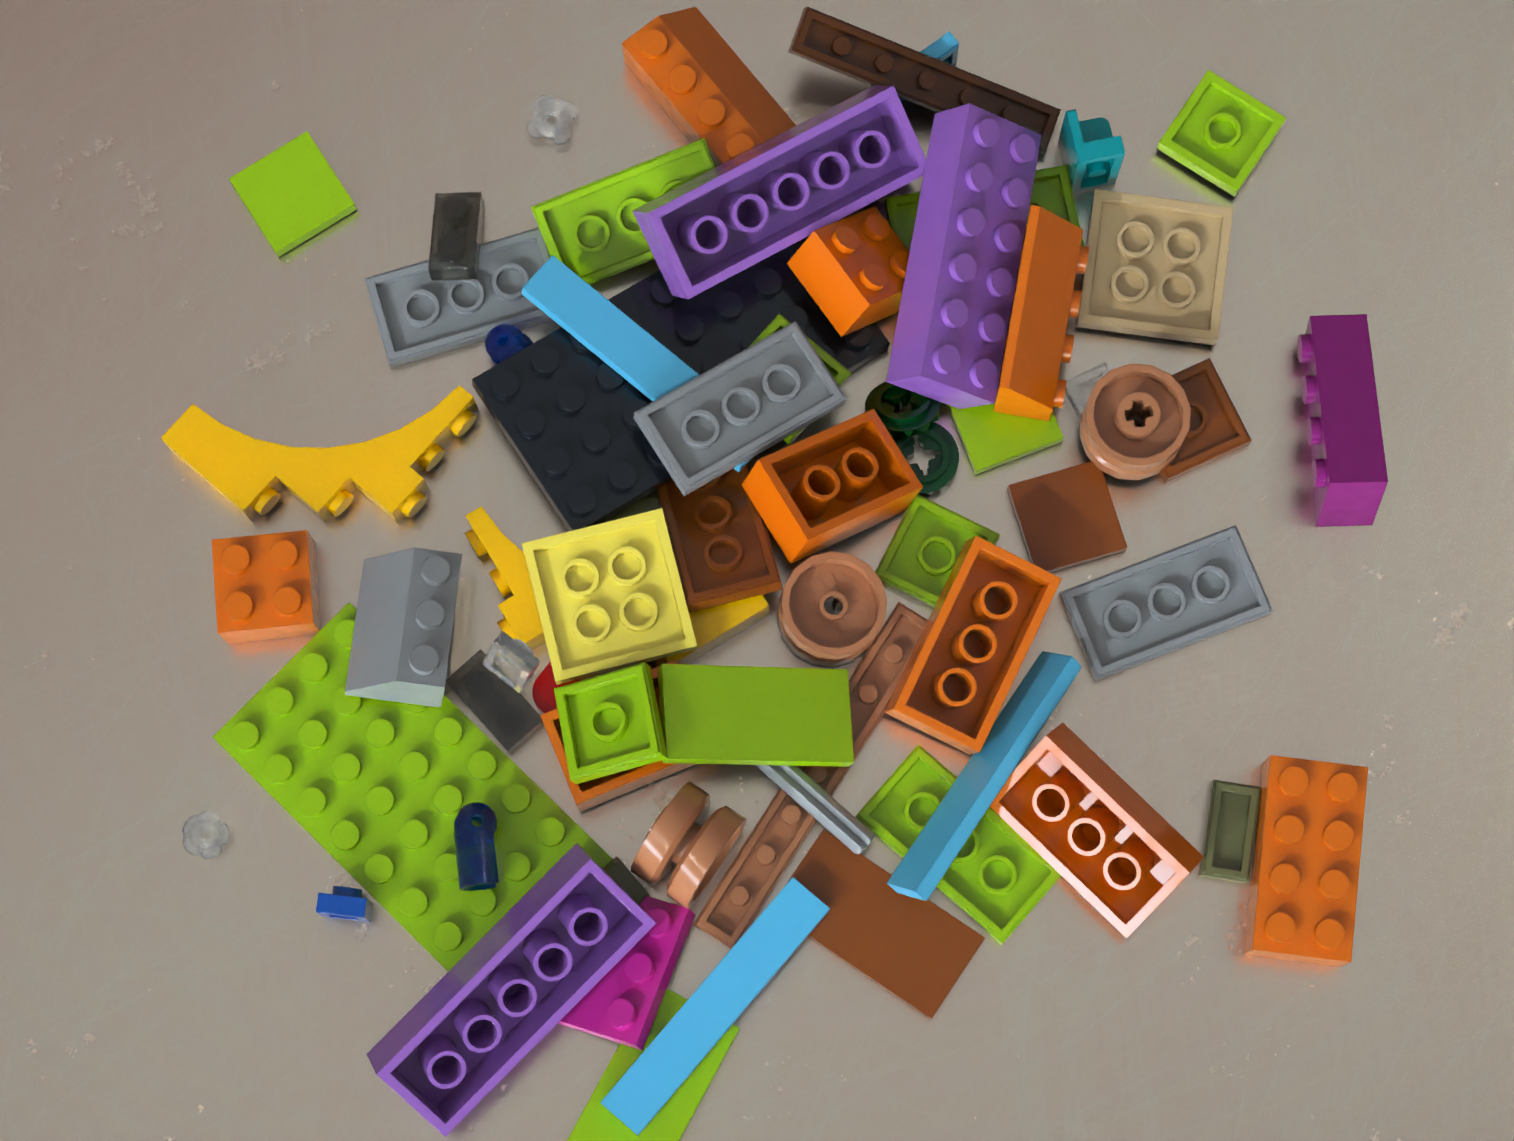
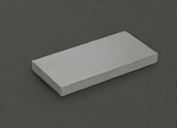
M539 227L364 278L390 368L554 321L521 294L522 287L551 257Z
M795 321L634 412L633 418L683 496H686L845 404L847 398Z
M1236 525L1069 588L1059 594L1095 682L1271 615L1273 612Z

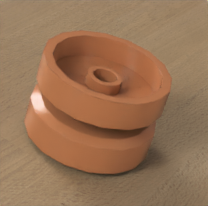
M1131 363L1112 369L1096 382L1081 415L1079 436L1086 456L1100 471L1117 479L1138 481L1157 475L1174 460L1190 429L1191 407L1182 386L1171 374L1153 365ZM1135 419L1141 424V427H1135L1134 420H1127Z
M830 551L810 556L794 568L779 598L777 621L783 640L795 655L814 665L834 667L853 662L869 649L885 621L887 598L882 580L869 564L852 554ZM825 603H832L833 610L841 612L835 615L829 614L825 610L824 605Z
M690 781L678 791L657 817L631 865L632 873L652 885L662 880L674 864H676L677 866L667 883V896L686 909L695 903L711 882L732 850L747 820L726 805L714 811L705 824L701 826L710 808V794Z

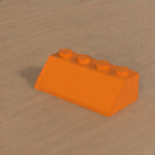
M697 7L659 15L622 42L625 65L691 143L702 138L706 139L716 167L796 126Z
M1030 206L993 412L1049 421L1053 407L1062 408L1067 380L1058 379L1061 362L1070 363L1074 335L1066 334L1068 317L1077 319L1082 291L1074 290L1073 287L1076 273L1085 274L1089 246L1081 245L1082 228L1041 206Z
M1061 723L1047 734L1018 765L990 805L1006 823L1126 938L1204 858L1199 851L1064 723Z

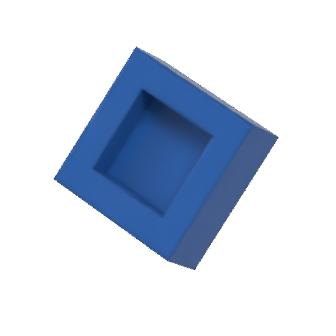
M333 886L332 894L318 893L316 913L323 917L371 922L374 903L367 898H361V889Z

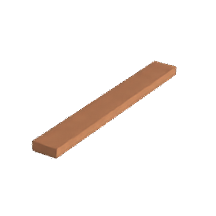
M900 602L895 606L849 679L854 762L885 715L884 711L928 621ZM852 765L849 767H797L833 797ZM781 788L777 791L693 923L695 927L729 949H732L749 929L817 822L811 814Z

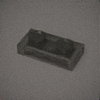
M481 192L435 194L428 272L432 281L478 279L484 200Z
M481 649L446 679L447 685L509 754L543 725L540 714Z

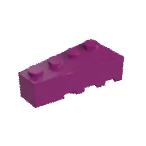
M1367 314L1310 316L1305 334H1299L1297 353L1299 362H1305L1306 375L1303 376L1302 397L1304 404H1308L1307 440L1311 447L1316 527L1373 525L1388 483Z

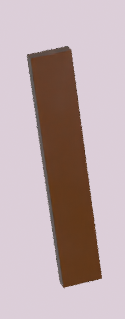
M810 7L803 9L788 50L791 54L870 86L894 85L900 98L937 113L965 104H973L1042 135L1039 154L1046 153L1061 109Z

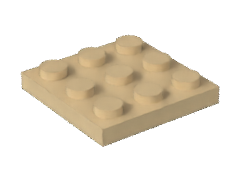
M1095 189L1087 239L1089 253L1085 274H1083L1082 294L1076 327L1216 346L1219 336L1234 207Z

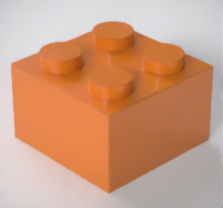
M874 206L814 230L787 262V265L839 335L843 337L899 312L909 250L890 227L888 221Z
M307 530L211 540L217 633L228 644L316 635L322 629L316 542Z

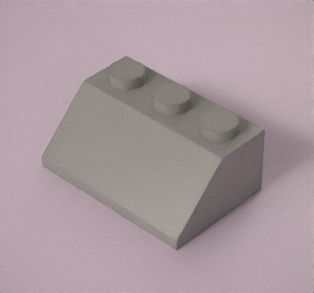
M414 547L364 559L345 695L441 708L447 677L462 554Z

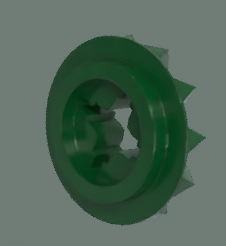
M883 382L875 387L867 396L865 412L875 409L892 437L898 432H904L910 438L913 430L927 432L930 422L939 420L940 402L888 382ZM910 401L911 409H906L903 414L895 413V411H900L904 406H907Z
M930 422L927 432L913 430L910 438L904 432H898L892 437L906 460L914 456L915 441L917 440L919 447H922L925 454L932 453L935 455V458L928 461L927 475H924L923 470H920L917 463L909 464L923 485L919 493L931 495L949 484L957 471L959 463L958 447L949 431L937 423Z

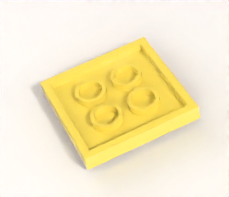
M662 508L522 543L557 685L698 649Z

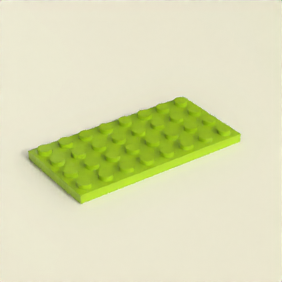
M348 602L213 738L449 972L576 843L602 868L612 858L445 695H443L441 708L345 695L357 611Z

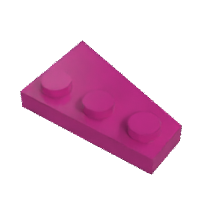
M646 896L640 905L656 924L558 1024L643 1051L695 916L689 908L686 909L683 906Z

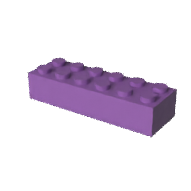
M874 85L634 209L632 212L672 296L690 299L806 238L814 230L834 223L923 176L926 158L894 85Z
M970 103L934 114L886 382L958 409L995 403L1042 135Z
M576 843L366 1054L376 1075L446 1137L635 946L656 922L618 882Z

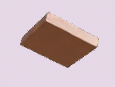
M1210 358L1172 375L1186 393L1191 407L1190 429L1174 460L1160 472L1165 483L1243 448L1252 441ZM1133 419L1136 426L1141 427V424L1137 420Z
M1092 461L1008 485L1007 490L1032 564L1052 573L1126 551L1127 544L1104 474Z

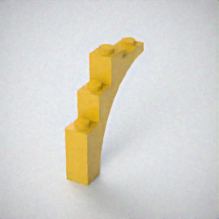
M459 385L431 411L401 429L366 442L330 448L290 447L252 438L221 424L192 404L161 437V440L175 455L251 521L258 514L262 516L267 514L280 499L278 492L284 487L323 522H326L331 515L337 517L348 508L354 498L352 492L357 488L398 524L405 516L411 518L417 514L427 501L425 494L429 491V488L419 473L423 469L427 472L433 469L444 456L445 450L443 447L454 435L461 437L471 428L477 418L474 413L478 410L474 397Z
M482 506L465 515L471 530L464 533L478 558L487 553L495 569L488 574L502 597L509 593L513 595L498 604L504 618L496 623L510 646L512 647L519 642L527 654L546 641L523 551L502 534ZM763 595L689 613L698 649L654 660L659 667L665 662L668 663L675 660L677 664L688 665L769 615V604Z

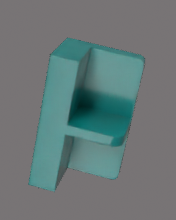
M1076 109L1066 111L1058 144L1063 165H1067L1072 192L1114 185L1125 155L1121 135L1113 137L1110 123L1105 118L1099 117L1079 121Z

